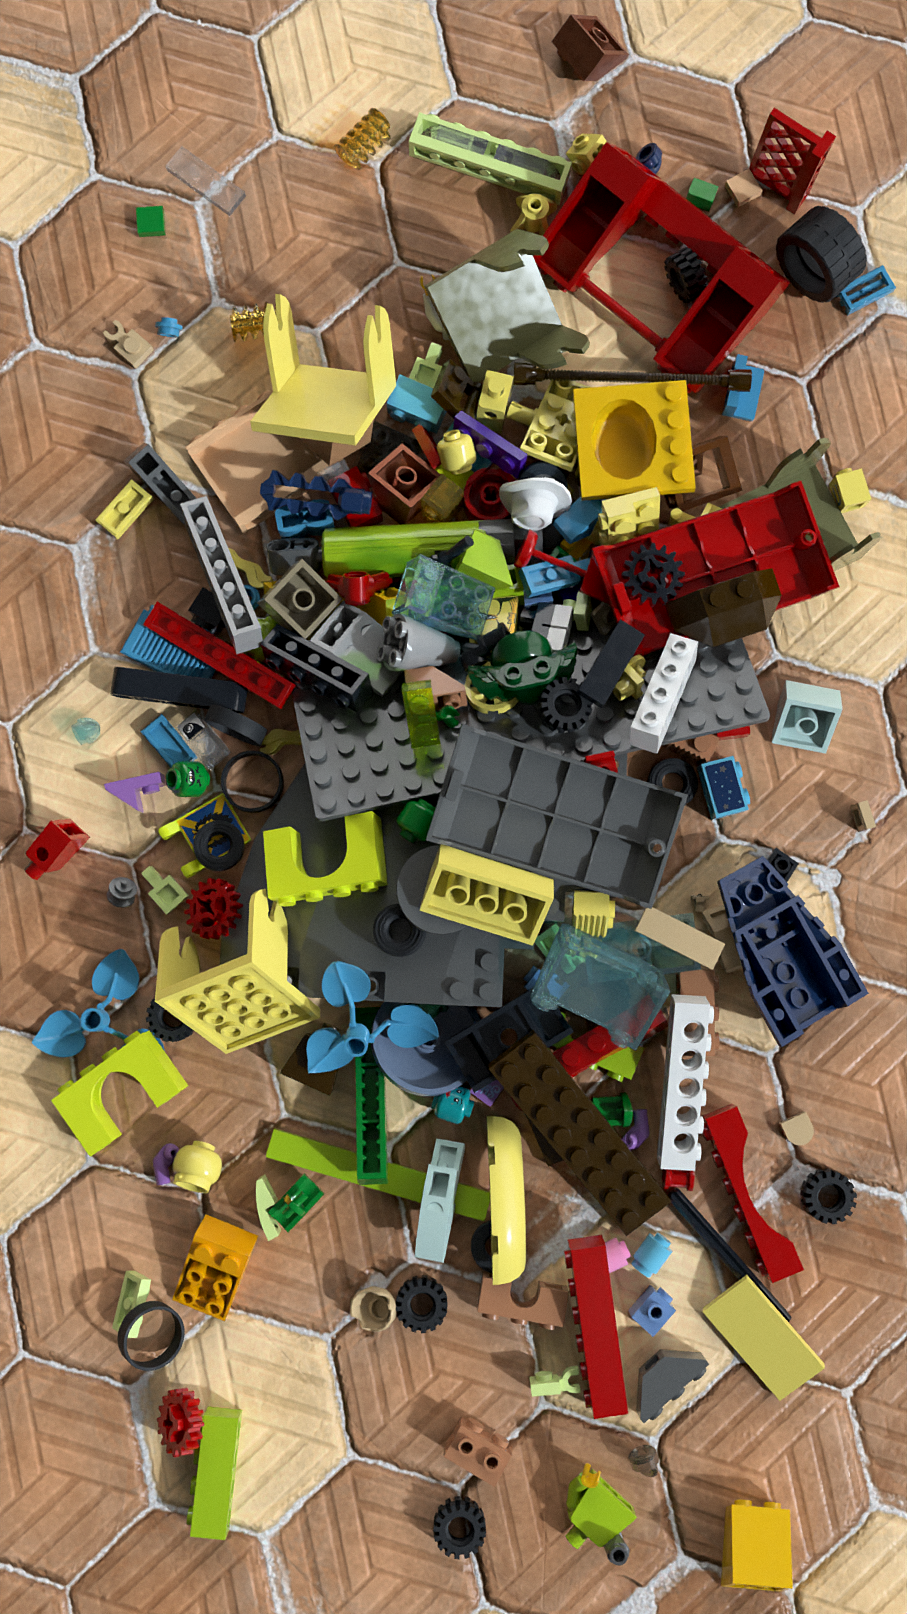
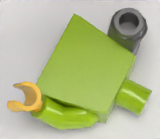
M586 1463L583 1472L569 1483L566 1505L569 1519L574 1526L565 1537L576 1549H579L586 1539L589 1538L598 1547H604L607 1558L611 1563L618 1566L623 1565L629 1557L630 1550L623 1540L621 1531L637 1518L634 1507L600 1476L601 1471L596 1472L593 1469L590 1471L591 1465Z

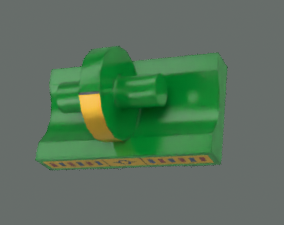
M304 1173L268 1211V1214L276 1219L289 1233L325 1193Z

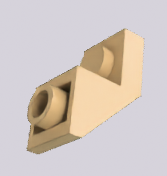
M724 905L702 912V919L712 937L725 944L718 958L725 973L741 969V961Z

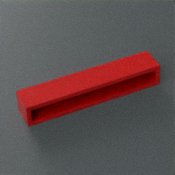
M602 1234L568 1239L569 1250L564 1251L566 1269L571 1268L573 1278L568 1279L570 1297L575 1296L577 1305L571 1308L574 1325L579 1324L580 1334H576L575 1337L578 1353L583 1352L584 1362H579L581 1379L582 1381L587 1380L588 1389L583 1390L585 1407L591 1408L594 1419L628 1414L606 1245Z

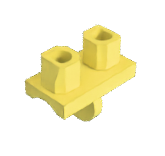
M640 654L631 658L612 691L619 701L631 695L636 700L643 696L641 687L644 683L643 677L646 675V672L642 669L645 664V658Z

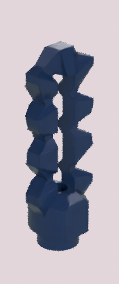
M272 470L270 477L261 483L260 495L267 502L268 510L271 511L287 504L291 514L299 513L303 508L308 507L310 515L318 517L327 509H330L333 518L336 520L348 514H370L372 492L353 488L343 478H338L331 487L323 476H314L311 483H309L301 473H294L291 479L288 480L278 470ZM275 485L339 493L338 505L274 497L276 493Z

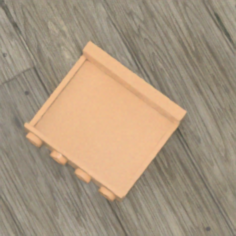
M273 390L263 392L257 398V401L249 406L244 405L240 407L234 416L226 421L221 420L217 422L211 431L204 435L195 436L191 439L189 445L186 446L191 459L243 534L274 515L277 510H268L267 502L260 495L261 483L270 477L272 470H278L288 480L291 479L294 473H301L309 483H311L314 476H323L325 480L333 476L332 467L326 464L300 438L252 431L250 421L272 394ZM275 485L276 493L274 497L298 499L312 489Z

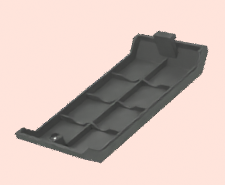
M461 724L426 840L474 853L652 909L688 795ZM656 844L660 845V851L658 852L653 850Z

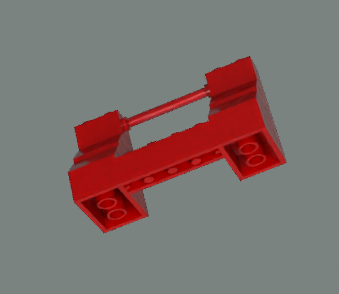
M607 141L543 236L549 243L548 249L543 255H533L540 274L543 276L549 274L554 278L553 284L565 293L567 290L576 292L578 289H584L652 344L657 352L653 358L658 363L656 367L665 374L679 373L680 375V373H686L687 375V373H693V375H712L746 335L767 314L790 284L786 278L625 149ZM644 213H646L644 219L657 228L660 224L667 230L665 236L675 244L681 241L688 249H692V253L695 252L697 254V260L700 258L708 263L706 269L715 275L668 339L665 337L662 339L590 281V276L588 275L594 265ZM689 383L687 385V393L691 391L694 393L700 392L704 384L697 385L696 383V385H690Z

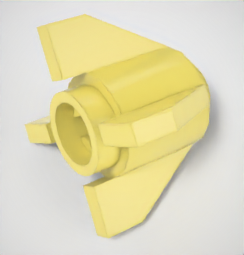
M540 194L518 196L516 204L521 209V215L511 228L510 233L518 228L521 230L526 229L532 233L539 231V235L543 236L548 229V215L557 210L556 202Z

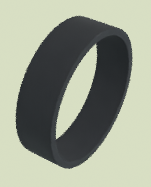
M211 704L204 719L207 724L215 729L254 746L260 747L267 733V729L257 722L214 704Z
M244 751L232 757L225 765L221 775V787L224 796L234 807L248 813H259L271 808L279 800L284 787V777L279 765L269 755L260 751ZM248 756H260L268 759L274 764L279 775V786L275 796L267 804L258 808H245L237 805L230 798L226 786L227 775L231 767L240 759Z
M159 1301L144 1302L133 1308L123 1319L117 1337L119 1350L122 1356L139 1370L153 1371L160 1369L170 1363L180 1351L185 1335L184 1324L179 1314L167 1304ZM153 1310L171 1312L175 1322V1333L169 1347L153 1360L145 1362L132 1360L127 1351V1338L134 1323L142 1315Z

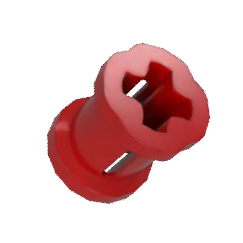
M663 1169V1189L680 1187L686 1188L687 1191H693L694 1171Z

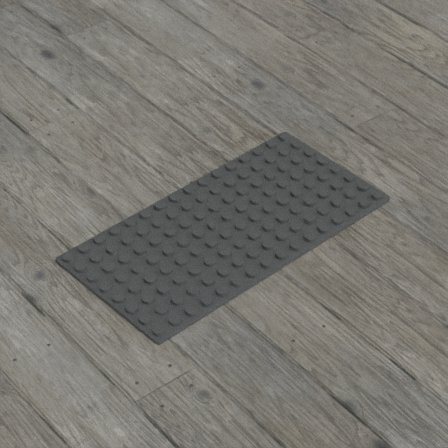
M552 591L553 604L563 605L554 591ZM591 597L593 612L601 602L594 601ZM411 604L410 612L407 616L414 618ZM524 605L519 606L517 631H532L530 628L520 627L521 612L525 608ZM471 613L458 614V615H468V616H471ZM592 617L588 631L577 630L576 622L573 621L567 645L569 646L575 642L577 657L570 680L572 678L577 679V684L583 682L615 626L607 635L600 634ZM453 630L447 635L459 642L460 657L462 656L464 644L469 642V632H454ZM742 638L713 648L698 642L695 664L661 745L759 724L769 720L770 713ZM664 649L643 655L645 664L642 669L646 672V675L643 677L644 683L641 687L643 696L636 700L631 695L619 701L611 692L602 708L593 703L591 706L593 710L589 719L578 730L575 729L571 733L565 731L563 734L558 733L557 729L551 731L549 729L550 725L542 723L543 717L538 715L540 708L537 707V703L534 705H524L519 701L513 708L498 714V711H488V714L481 713L474 709L467 701V706H461L456 709L460 715L454 717L459 722L454 728L448 727L443 721L419 722L418 715L422 714H411L404 671L383 697L373 692L357 713L349 708L343 709L339 707L333 699L326 695L320 696L310 686L302 682L300 684L296 683L289 677L290 682L296 685L292 695L316 819L318 821H326L440 795L461 724L581 762L584 761L585 756L613 750L615 756L643 750L630 745V729ZM459 658L455 663H450L449 665L434 666L465 685L468 672L464 671ZM561 695L555 699L554 706L559 714L570 716L575 712V702L571 697ZM488 700L486 704L494 705V701ZM435 710V711H432V712H430V713H428V714H433V713H436V712H440V710Z

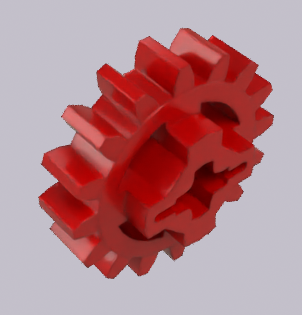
M208 878L207 883L200 881L198 883L199 890L191 889L190 891L193 898L186 899V903L190 905V909L184 911V914L190 915L186 924L193 926L191 932L199 934L201 938L219 940L220 935H229V927L236 929L237 926L234 920L235 918L241 919L242 915L237 913V909L243 907L242 903L237 902L241 894L234 891L235 885L219 878L217 880Z
M188 1388L169 1390L168 1395L162 1397L164 1405L158 1407L161 1416L157 1418L158 1428H160L157 1432L163 1436L161 1445H167L166 1453H172L173 1457L193 1454V1449L199 1448L197 1439L203 1438L200 1428L204 1426L201 1416L204 1412L198 1409L200 1399H194L195 1392L188 1391Z

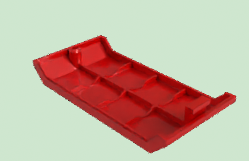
M802 481L791 483L773 493L613 545H601L591 549L616 623L621 619L645 635L633 656L639 654L643 656L664 649L670 633L691 639L673 631L665 605L662 606L659 600H657L654 607H650L648 600L641 606L639 605L640 598L638 596L633 599L629 598L632 590H625L624 584L628 580L621 578L622 572L628 570L622 566L625 560L631 561L628 556L632 551L638 554V548L641 545H644L646 550H649L652 543H655L656 550H660L663 545H666L665 553L669 555L675 551L676 555L673 560L675 562L682 561L683 564L678 568V571L685 572V576L678 581L683 586L680 590H675L677 595L673 600L717 583L773 568L781 592V598L775 611L808 601L840 587ZM806 535L810 536L811 541L806 539ZM640 562L635 567L634 576L641 572ZM650 571L647 574L648 577L653 576L655 580L658 577L657 574H651ZM668 575L664 580L666 589L670 584L671 575ZM667 596V601H668V602L672 601V599H670V598Z

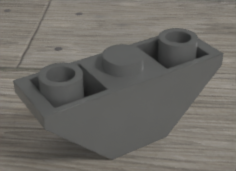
M660 1349L639 1368L636 1411L643 1423L649 1419H656L662 1413L663 1406L668 1401L678 1399L684 1393V1387L692 1380L697 1381L705 1374L709 1363L701 1352Z

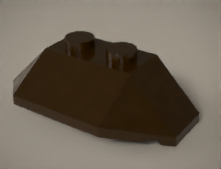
M773 568L751 572L699 589L667 602L665 607L674 632L683 634L713 648L767 630L781 598V592Z

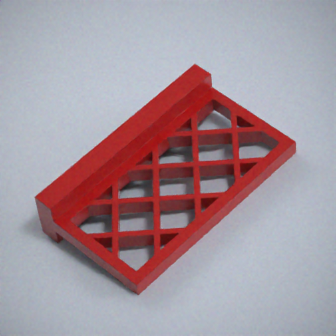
M774 107L769 114L749 169L755 179L789 200L786 209L795 215L809 195L836 136L827 130L821 138ZM777 123L783 126L784 129H780ZM771 138H775L778 144H774ZM785 138H790L793 144H788ZM800 138H802L809 144H803ZM765 153H769L772 159H768ZM779 153H783L786 159H782ZM794 153H798L801 159H797ZM757 167H763L765 172H763ZM774 168H778L780 173H776ZM788 168H792L795 174H791Z

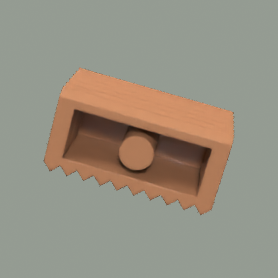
M710 734L661 745L660 747L669 748L670 752L675 751V754L684 755L685 759L690 758V761L694 760L695 763L699 762L701 765L711 759L720 738Z

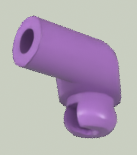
M647 1109L633 1110L634 1126L622 1138L632 1150L640 1147L649 1137Z
M172 1143L164 1145L153 1158L156 1185H164L171 1182L168 1168L179 1151V1148Z

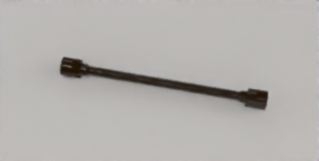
M514 362L513 385H535L536 382H542L545 379L550 381L552 379L553 381H559V379L560 381L581 380L585 382L587 380L588 382H594V380L595 382L616 381L617 383L619 381L620 383L622 381L623 383L626 381L627 383L629 381L630 383H654L686 380L687 385L689 383L690 385H696V383L697 385L718 384L720 387H726L728 391L750 392L752 370H728L727 373L719 375H693V373H687V375L686 373H680L679 375V373L665 374L661 372L659 374L658 372H652V374L651 372H645L644 374V372L626 373V371L624 373L622 371L620 373L619 371H613L612 373V371L591 372V370H585V372L584 370H578L577 372V370L563 371L559 369L557 371L556 369H550L549 371V369H541L533 364Z

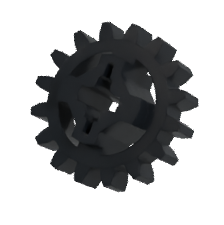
M655 543L650 545L649 550H646L644 545H641L638 548V554L632 551L628 556L631 561L625 560L622 566L628 570L621 574L622 579L628 580L624 584L625 590L631 589L632 593L629 598L633 599L638 596L640 598L639 605L641 606L646 600L649 601L650 607H654L657 600L663 606L668 602L667 596L673 600L677 595L675 590H680L683 586L678 581L685 576V572L678 571V568L683 563L682 561L675 562L673 560L676 555L675 551L669 555L665 553L666 545H663L660 550H656ZM640 562L641 572L634 576L635 567ZM649 571H650L651 574H657V575H658V577L656 578V580H655V578H654L653 576L648 577L647 574L649 573ZM668 575H671L670 584L666 589L664 580Z

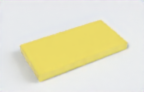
M745 1275L703 1307L702 1312L779 1401L825 1369L823 1361L748 1275Z

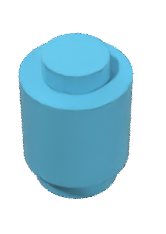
M658 1232L655 1236L649 1233L633 1255L635 1259L631 1264L641 1274L650 1278L653 1273L657 1274L673 1252L669 1248L671 1242Z

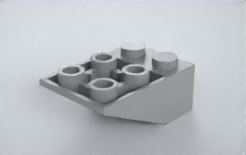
M344 600L310 640L313 644L369 673L373 692L382 697L403 672L390 671L385 667L384 662H380L377 659V650L382 644L384 635L382 626L366 612L355 606L345 604Z

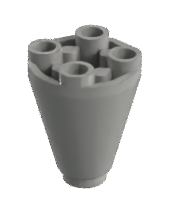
M395 614L393 617L387 616L384 619L382 625L384 635L382 644L377 650V659L380 662H384L388 670L403 671L429 666H442L455 663L458 660L460 644L452 637L405 614Z

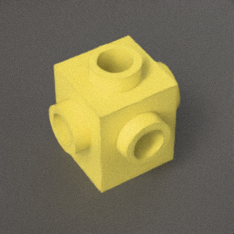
M581 134L574 139L573 145L566 155L572 162L571 166L576 173L584 175L606 143L602 134Z

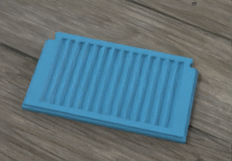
M154 605L150 606L149 611H142L120 653L156 672L212 679L216 669L143 625Z

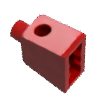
M71 819L51 820L25 853L31 860L30 864L24 869L26 874L32 879L38 880L44 872L59 871L90 839V836Z

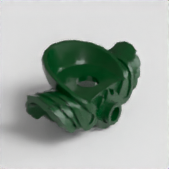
M530 630L517 631L502 638L494 647L490 656L491 666L468 665V676L473 686L488 700L497 698L502 702H508L516 697L517 701L524 705H534L540 700L541 693L552 681L556 679L559 681L562 677H567V680H570L576 665L577 646L574 642L553 653L548 639L538 632Z

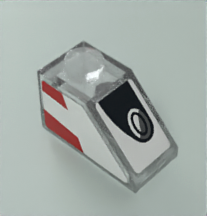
M196 710L174 727L189 748L210 770L231 753L229 748Z

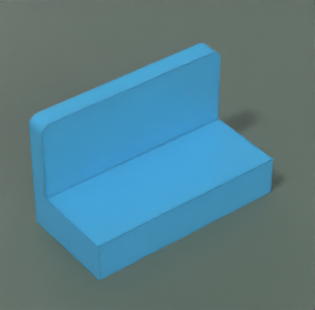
M737 354L731 370L751 369L750 392L728 391L727 389L722 415L753 421L758 405L764 369L747 366L748 356Z

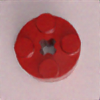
M482 468L474 472L466 481L463 493V509L468 520L511 519V514L503 505L499 492L502 484L514 482L515 479L509 473L499 468ZM486 497H488L489 499H492L494 497L496 498L494 502L491 500L486 501Z

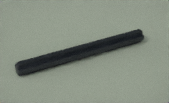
M678 1188L672 1190L668 1194L672 1201L671 1204L738 1280L748 1275L789 1322L792 1318L791 1315Z

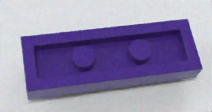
M460 411L454 417L453 430H459L460 433L470 435L474 449L480 456L487 458L504 472L511 474L518 479L525 469L527 453L463 411Z

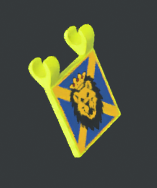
M223 793L158 830L164 840L172 838L181 831L193 852V843L197 832L202 826L212 821L229 822L241 832L244 844L252 841ZM222 835L212 837L208 843L209 852L217 857L224 856L230 849L229 840ZM196 859L182 866L181 871L186 878H190L206 867Z

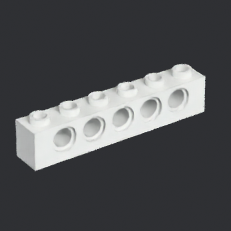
M671 994L657 1160L660 1169L695 1171L696 1161L701 1159V1144L698 1143V1133L702 1134L704 1129L703 1116H700L701 1106L706 1105V1090L703 1089V1079H708L709 1064L708 1061H705L706 1051L711 1050V1034H708V1024H712L714 1020V1007L710 1006L706 996ZM687 1024H698L697 1028L694 1031H684V1028ZM685 1052H695L691 1059H682V1055ZM689 1078L693 1080L687 1087L679 1086L680 1082L684 1079ZM680 1107H690L689 1111L685 1114L677 1113ZM679 1134H687V1137L682 1141L674 1140Z

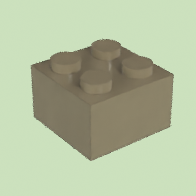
M300 559L286 571L257 604L280 626L306 639L340 603L342 598L303 559Z

